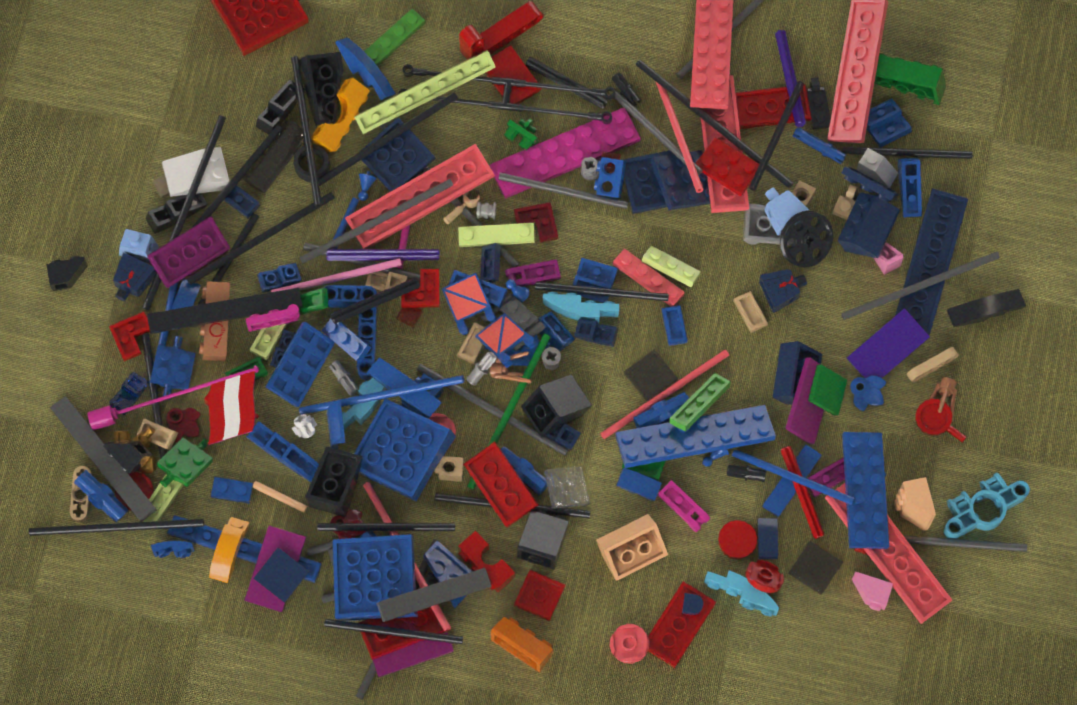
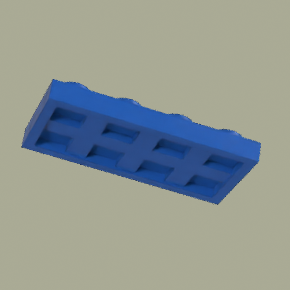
M302 322L265 387L294 407H299L335 342L308 323Z

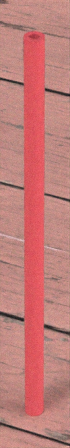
M366 482L363 487L384 523H393L371 483ZM389 531L391 536L399 535L398 531ZM415 563V580L420 588L427 587L428 585ZM439 604L431 606L445 632L451 630V626Z

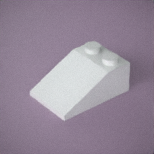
M221 147L214 148L196 194L222 191L229 183ZM205 149L162 162L170 197L188 194Z

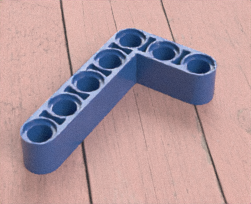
M328 285L324 287L327 289L328 294L335 295L333 299H328V307L345 308L364 300V297L368 294H377L372 286ZM353 294L354 298L346 299L345 296ZM378 306L359 314L358 336L372 347V351L364 357L361 363L357 361L358 376L362 380L373 378L367 372H362L361 369L366 366L371 368L376 362ZM367 312L373 314L370 318L363 316ZM369 330L372 334L364 336L363 332Z

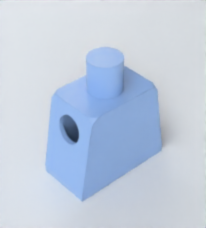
M773 187L765 193L770 202L766 204L764 210L778 236L781 235L785 224L792 216L809 210L789 190L779 195Z
M125 229L119 248V255L122 256L123 253H126L140 261L151 263L147 255L157 250L159 246L151 235Z

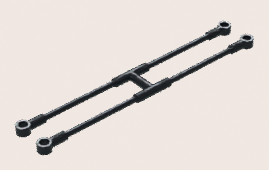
M410 64L404 65L402 69L406 77L413 75L436 76L442 73L413 68ZM406 69H411V72L406 73L405 71ZM478 76L472 80L505 85L502 102L456 99L452 102L487 106L492 109L509 111H531L584 117L609 124L612 122V114L608 111L603 113H581L509 103L512 86L524 88L527 86L590 93L595 96H604L608 100L614 99L616 92L613 87L587 89L526 82V80ZM401 89L398 94L406 91L407 89ZM609 91L613 92L610 96L607 95ZM438 96L432 100L441 101L445 97ZM604 116L610 117L608 120L603 119Z

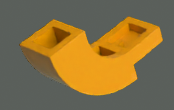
M231 517L228 524L224 525L214 552L209 578L228 583L234 571L240 545L249 528V522Z

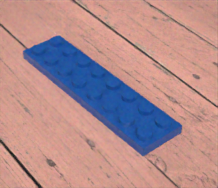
M761 405L701 416L686 432L668 422L616 432L615 437L624 467L628 468L773 441L776 435L766 406Z

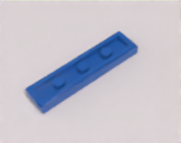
M805 445L796 457L801 474L805 478H807L822 456L808 445ZM782 477L762 507L779 518L796 493L793 482Z

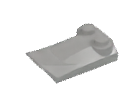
M749 204V210H745L743 240L748 244H780L781 235L778 236L768 219L764 210L766 205ZM801 222L794 226L795 230L801 227ZM793 238L788 240L787 245H793Z

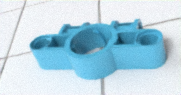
M996 472L990 479L979 482L982 491L977 492L972 499L965 491L952 500L948 499L947 505L954 517L944 527L945 537L948 539H958L975 528L983 531L995 529L1004 519L1007 510L1026 499L1030 491L1029 485L1024 481H1017L1007 486L1000 474ZM1015 489H1021L1024 495H1018ZM983 499H989L999 509L1000 517H995L990 522L982 521L979 519V515L974 512L973 504L981 502ZM949 526H956L958 532H951Z

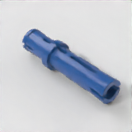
M797 127L793 134L794 138L822 153V156H827L840 165L847 156V154L833 147V144L820 140L801 127Z

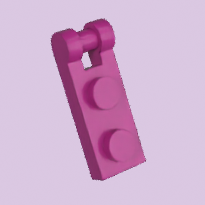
M291 304L285 310H271L263 315L253 314L245 319L248 331L251 332L298 321L300 319V312L297 305Z
M672 480L658 493V496L693 531L698 532L701 529L700 526L710 520L709 515ZM694 513L699 516L696 520L691 517Z

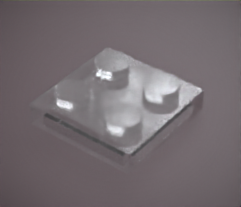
M582 466L547 469L544 471L552 509L587 506L590 504Z

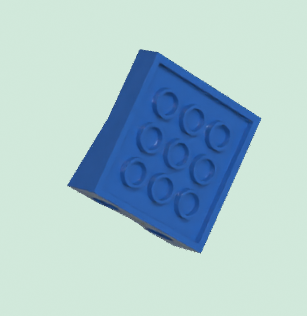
M385 398L354 453L363 457L359 474L417 502L434 469L456 436L449 428Z
M411 534L333 540L335 619L338 621H361L381 618L377 606L378 602L416 590L414 537ZM416 611L397 618L418 617Z

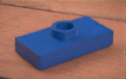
M681 306L662 308L661 312L668 346L687 343Z

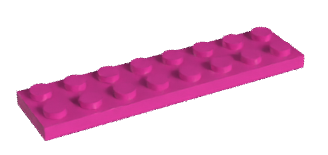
M621 108L612 112V122L609 124L593 120L534 145L527 151H520L490 164L489 166L495 175L494 178L504 198H509L532 187L498 180L500 172L546 182L581 167L584 158L593 157L597 160L640 142L641 138L626 109ZM609 116L603 117V119L608 120L610 118Z

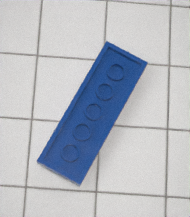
M844 432L842 440L846 495L856 498L853 506L846 503L849 548L888 549L889 533L882 433Z

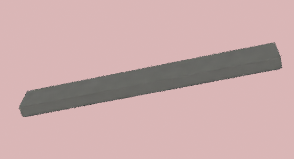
M66 396L50 407L140 522L157 511L129 474L121 468L115 458H112L107 453V450L103 447L104 443Z

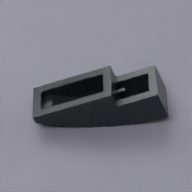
M289 79L268 102V107L257 117L256 127L269 135L276 125L280 126L298 102L295 82Z
M201 193L195 195L186 219L208 205ZM181 195L168 200L165 205L148 211L146 221L154 234L176 224L187 195Z

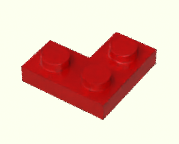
M420 269V287L401 296V308L440 307L439 269Z
M145 312L109 326L124 362L141 355L135 337L150 332Z

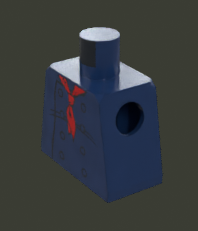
M123 253L113 278L115 286L119 288L115 297L124 302L129 294L140 297L154 279L156 274L154 267Z
M787 269L760 275L759 284L772 312L775 313L800 297L801 292L799 288L806 286L807 280L804 275L794 278L791 270Z

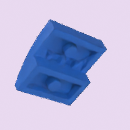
M892 98L871 108L869 111L867 130L879 148L912 132V127L902 116V110Z
M581 257L573 285L612 289L618 268ZM576 293L581 295V297L601 303L609 299V296Z
M340 400L332 403L327 409L330 447L338 449V444L346 443Z

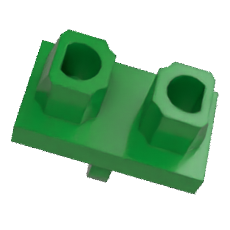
M530 118L526 122L521 119L519 121L520 125L512 120L508 121V128L504 134L506 139L513 142L518 135L521 136L523 139L518 146L526 151L539 143L538 138L532 134L537 130L532 126L534 120Z

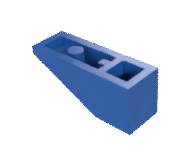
M917 158L898 159V179L903 217L922 216L920 160Z

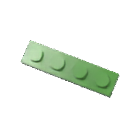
M411 9L364 52L377 66L380 65L425 24V20L415 10Z
M714 373L670 417V424L686 432L730 387L731 381Z

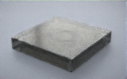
M655 350L624 371L625 376L646 401H649L678 380L677 376Z
M810 541L788 574L822 595L843 562Z

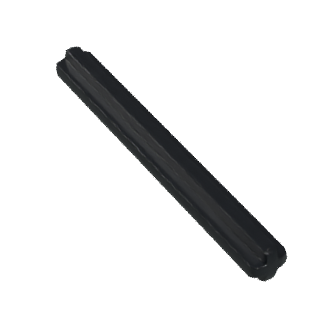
M529 57L526 61V67L560 86L587 88L533 57ZM573 92L602 109L607 105L608 100L603 96Z
M412 278L331 313V320L334 324H337L416 290L420 287V283L417 278Z

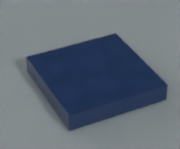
M278 547L253 579L286 603L309 571Z

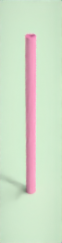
M399 258L273 289L271 292L299 288V291L402 266Z

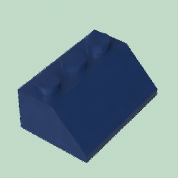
M859 193L838 238V242L845 252L879 258L900 212L899 208L878 198L876 195Z
M799 341L781 343L772 398L784 404L792 405L805 358H812L821 365L823 354Z

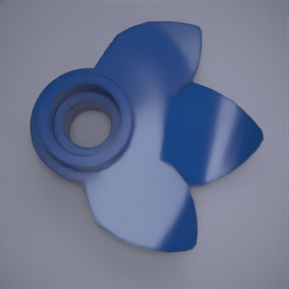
M870 376L866 379L862 377L855 378L850 384L851 392L854 394L853 402L859 410L864 411L868 404L873 406L883 405L884 399L880 389L886 385V381L878 376ZM862 383L864 386L863 390H857L856 385Z

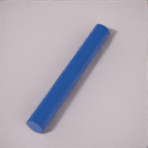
M352 198L333 240L345 233L348 226L345 217L354 213L359 203L358 199Z

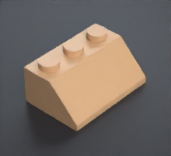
M926 477L903 482L894 500L895 510L899 511L900 516L923 531L929 529L936 516Z
M648 514L596 540L600 552L616 581L668 555L657 524Z

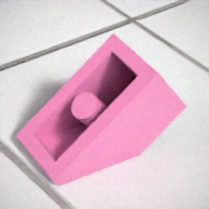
M855 571L852 581L864 603L870 605L869 607L873 610H885L893 583Z

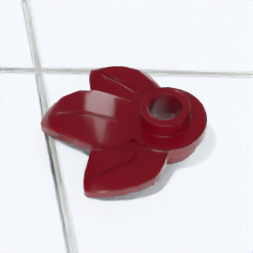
M173 408L169 410L166 415V420L169 424L168 429L178 432L174 442L178 443L183 436L191 438L199 436V427L195 422L201 416L199 411L194 408H186L184 410ZM176 415L180 417L177 421L173 420V417Z
M356 509L348 510L346 517L336 515L330 521V523L364 522L360 520L362 512ZM366 531L333 532L338 534L339 539H349L361 536Z

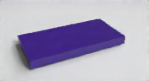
M904 308L846 359L863 378L866 379L870 376L883 378L928 340L930 336Z

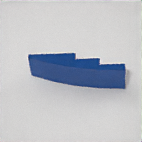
M349 38L335 42L352 74L359 73L366 87H374L380 100L390 98L396 94L375 62Z
M380 357L367 371L369 375L388 390L417 384ZM426 390L399 396L428 419L441 404L438 399Z
M258 421L253 431L249 432L246 437L279 462L309 482H312L319 463L296 445L290 444L278 433L272 432Z

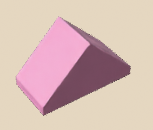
M885 242L879 258H874V260L885 275L901 266L903 254Z

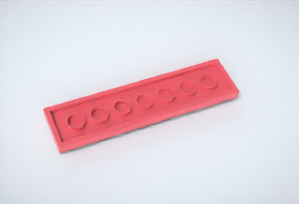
M696 0L690 107L728 108L733 0Z
M887 0L851 1L827 138L830 142L864 143L888 7Z
M729 75L728 108L701 109L741 140L733 75ZM700 118L704 151L716 137L743 154V151ZM707 176L711 213L749 210L747 190L742 196H739Z
M474 144L345 217L351 230L451 179L453 186L356 236L362 248L368 249L490 180L495 175L477 145Z
M845 483L835 490L846 494ZM827 495L825 499L848 528L846 503ZM887 515L889 548L863 549L888 582L893 583L892 587L920 624H922L950 603L952 599Z

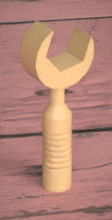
M468 192L463 194V204L457 206L444 218V222L450 224L463 212L465 207H477V203L480 202V195H478L477 199L470 200Z

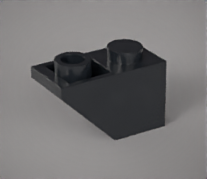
M74 256L69 260H54L46 264L52 291L73 287L87 268L84 257Z
M115 440L103 445L107 453L112 458H115L121 468L129 474L139 471L152 455L140 441Z

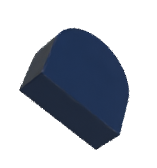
M685 593L682 614H699L703 608L702 598L696 594Z

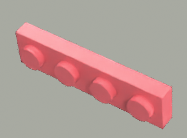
M625 248L613 261L612 265L649 292L669 294L668 301L663 302L670 307L675 306L685 294L683 290L643 263Z

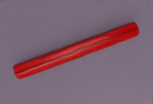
M791 446L782 448L781 454L788 471L802 476ZM792 481L813 537L815 539L823 537L824 531L807 487Z

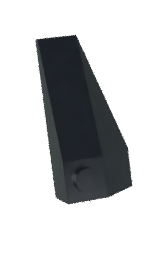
M341 52L306 55L299 59V64L315 126L317 128L318 125L324 123L334 124L336 123L338 111V97L336 94L341 88V77L344 71Z

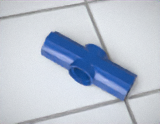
M683 392L667 401L662 400L655 403L651 409L633 417L635 426L641 428L670 422V417L689 399L688 395Z
M505 446L501 448L523 483L536 494L540 495L543 493L550 481L534 470L533 465L526 459H520Z
M87 470L82 472L74 481L88 496L89 501L96 508L102 509L116 523L128 512V509L114 497L113 491L104 483L101 484Z

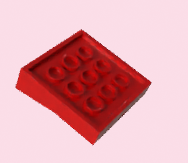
M210 0L243 56L308 23V17L298 0Z

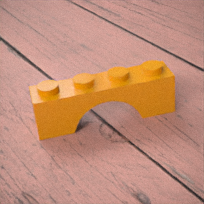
M353 77L346 79L336 94L341 103L339 119L334 124L324 123L318 125L311 136L312 143L322 147L327 153L336 151L341 145L340 140L349 132V125L355 120L354 116L359 114V108L368 100L367 95L370 90Z

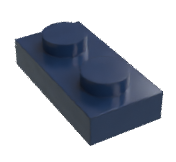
M237 185L224 200L247 219L260 206L256 199Z
M494 243L482 247L481 280L489 283L499 281L501 245Z

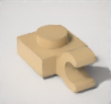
M850 184L846 196H839L832 214L846 220L848 219L856 202L852 200L857 189L856 186Z

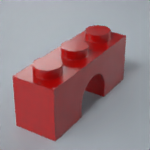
M475 530L458 545V555L464 562L468 561L472 565L471 569L473 571L485 568L491 583L489 589H495L499 593L515 578V572L503 559L494 565H488L483 562L482 556L489 550V544Z

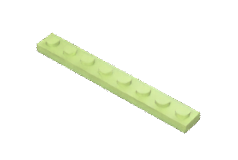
M488 50L354 116L362 134H365L496 68Z

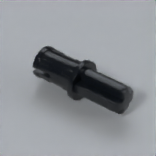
M620 72L612 77L613 82L621 91L620 94L624 95L634 107L637 105L636 102H641V98L633 90V85L629 84Z
M728 465L727 476L743 478L745 481L747 479L765 481L766 470L749 468L748 465L747 467Z

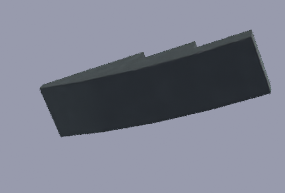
M1015 289L949 308L947 313L953 327L984 322L988 318L1001 316L1009 311L1023 309L1026 304L1020 290Z

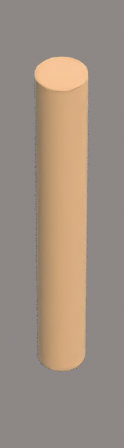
M258 481L254 482L252 488L303 513L306 512L307 505Z

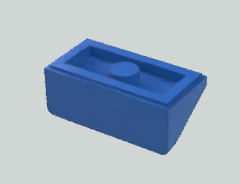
M551 311L538 318L539 322H542L545 326V329L539 334L541 336L543 334L550 336L548 343H550L551 347L561 351L575 340Z

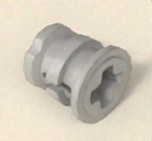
M593 157L584 158L581 163L582 176L587 180L596 179L599 175V172H597V160Z
M478 202L477 219L484 217V219L492 218L495 221L496 202L493 205L489 204V202H485V204Z
M549 347L542 353L543 366L546 369L555 370L559 366L561 354L554 347Z

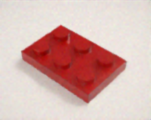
M716 137L695 163L703 170V174L739 196H742L750 186L759 166V163Z

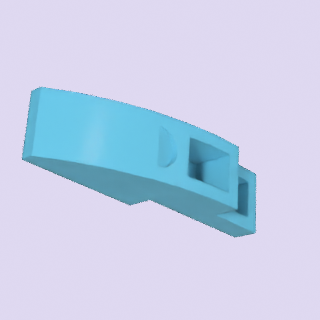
M557 292L543 294V304L570 319L577 321L579 319L593 320L599 324L600 317L619 316V304H615L612 301L596 303L595 301L588 300L581 302V295L572 292L566 293V295L558 294Z
M372 378L360 385L358 393L360 396L385 391L386 388ZM381 399L350 405L351 408L346 413L342 412L344 430L355 420L362 425L376 409Z
M730 570L727 577L707 572L704 583L708 584L709 588L726 590V593L731 596L740 595L739 603L743 604L742 607L749 610H760L766 616H777L779 607L766 592L754 588L747 578Z

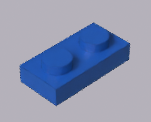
M214 477L211 498L250 504L253 483Z

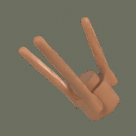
M529 352L511 355L510 360L526 356ZM498 358L490 367L492 378L526 383L532 382L531 379L515 377L523 376L524 373L508 371V368Z
M944 377L941 383H937L929 399H934L938 392L942 395L938 412L941 413L946 397L951 396L950 409L953 422L955 396L957 393L955 387L957 383L951 378Z

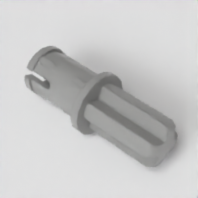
M487 352L466 377L467 381L472 385H477L482 376L489 372L488 369L495 362L497 356L493 352Z
M340 360L334 361L329 368L337 377V382L342 384L350 396L356 394L358 387L351 379V374L345 370Z

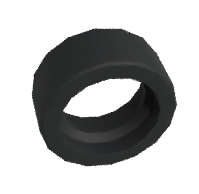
M313 145L314 154L320 156L323 161L322 167L317 171V176L320 178L329 171V157L322 147ZM302 146L294 156V169L302 180L311 182L309 172L301 168V160L306 156L305 146Z

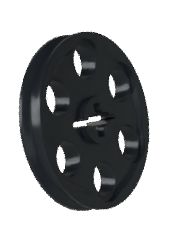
M810 210L799 212L787 221L780 237L781 252L787 261L798 267H812L820 263L829 253L833 243V229L829 220L822 214ZM817 217L816 225L811 226V220ZM801 221V227L795 230V223ZM826 231V237L820 240L821 232ZM793 238L794 243L791 247L788 248L787 242L789 239ZM818 248V255L816 257H813V250ZM802 252V259L796 261V255Z

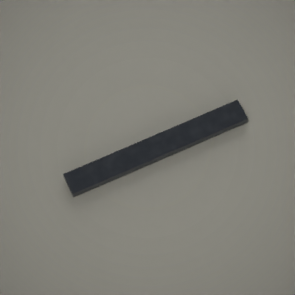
M299 288L149 313L147 314L150 334L245 318L253 314H267L269 311L276 309L281 311L287 309L291 304L302 308Z

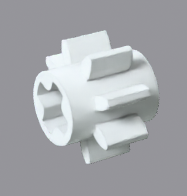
M303 414L295 418V426L292 427V430L299 438H309L315 433L314 427L317 426V423L310 415Z

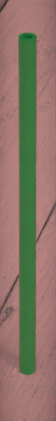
M543 334L522 378L530 379L550 339L549 335ZM519 382L488 446L493 442L498 443L527 385L526 382ZM471 477L467 487L474 490L477 484Z

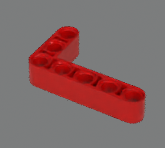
M529 1L480 34L473 25H468L459 34L460 52L467 60L486 50L491 55L539 23L544 15L533 1Z

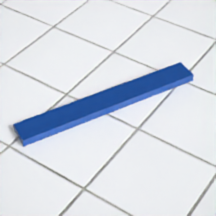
M174 515L172 520H188V519H185V518H182V517H179V516ZM204 525V527L169 528L167 534L215 550L222 530ZM243 538L237 557L257 563L262 544ZM300 557L299 564L309 571L304 580L315 583L322 564Z

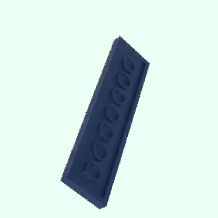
M932 188L903 288L948 271L968 198ZM945 280L901 297L895 316L905 308L924 331L930 335Z

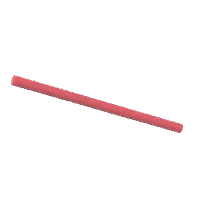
M656 82L696 192L701 193L704 189L667 90Z
M723 350L601 432V437L605 440L633 421V417L651 409L655 403L666 399L729 356L727 350Z

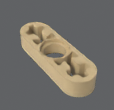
M950 347L911 369L907 376L912 383L952 362L959 354L954 347Z
M86 466L77 467L73 473L70 516L77 523L86 521L89 516L90 501L88 496L86 495L83 499L76 498V492L81 489L74 483L78 475L85 470L92 475L90 469ZM78 504H81V510L82 512H84V514H81L80 517H77V515L74 514L75 512H78Z

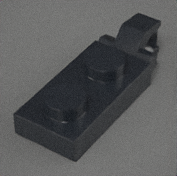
M818 77L811 78V88L807 89L812 129L829 128L831 119L826 91L824 87H820Z

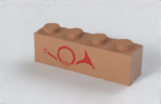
M207 281L206 287L202 288V299H206L205 304L229 300L230 283ZM228 321L201 325L200 335L204 336L203 343L200 342L199 354H203V360L226 361Z

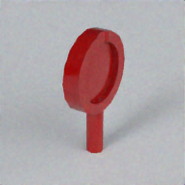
M929 399L919 405L915 421L923 433L937 436L947 431L960 442H964L967 437L950 425L952 422V412L946 403H944L941 413L938 412L941 402L939 399Z

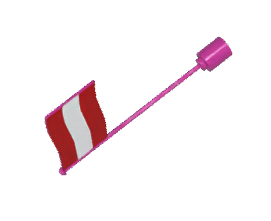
M254 366L252 369L119 411L116 408H112L111 405L87 412L89 423L94 431L116 424L119 414L211 386L209 396L210 437L208 445L252 432L254 429L255 404L253 391L255 372L257 373L259 368Z

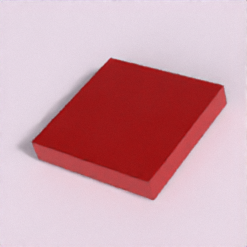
M529 570L514 602V606L550 622L566 585Z

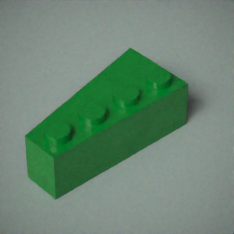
M879 53L874 84L889 89L894 86L901 93L911 92L918 95L917 98L925 100L926 97L934 100L933 104L940 105L946 88L942 68L936 65H924L918 61H906L900 57H887L885 54Z

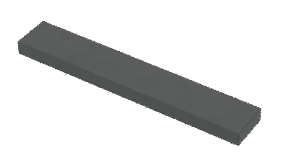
M483 568L377 603L382 621L385 622L490 588L491 583L486 569Z

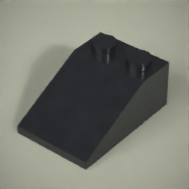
M326 446L305 496L309 507L346 517L353 499L363 457Z

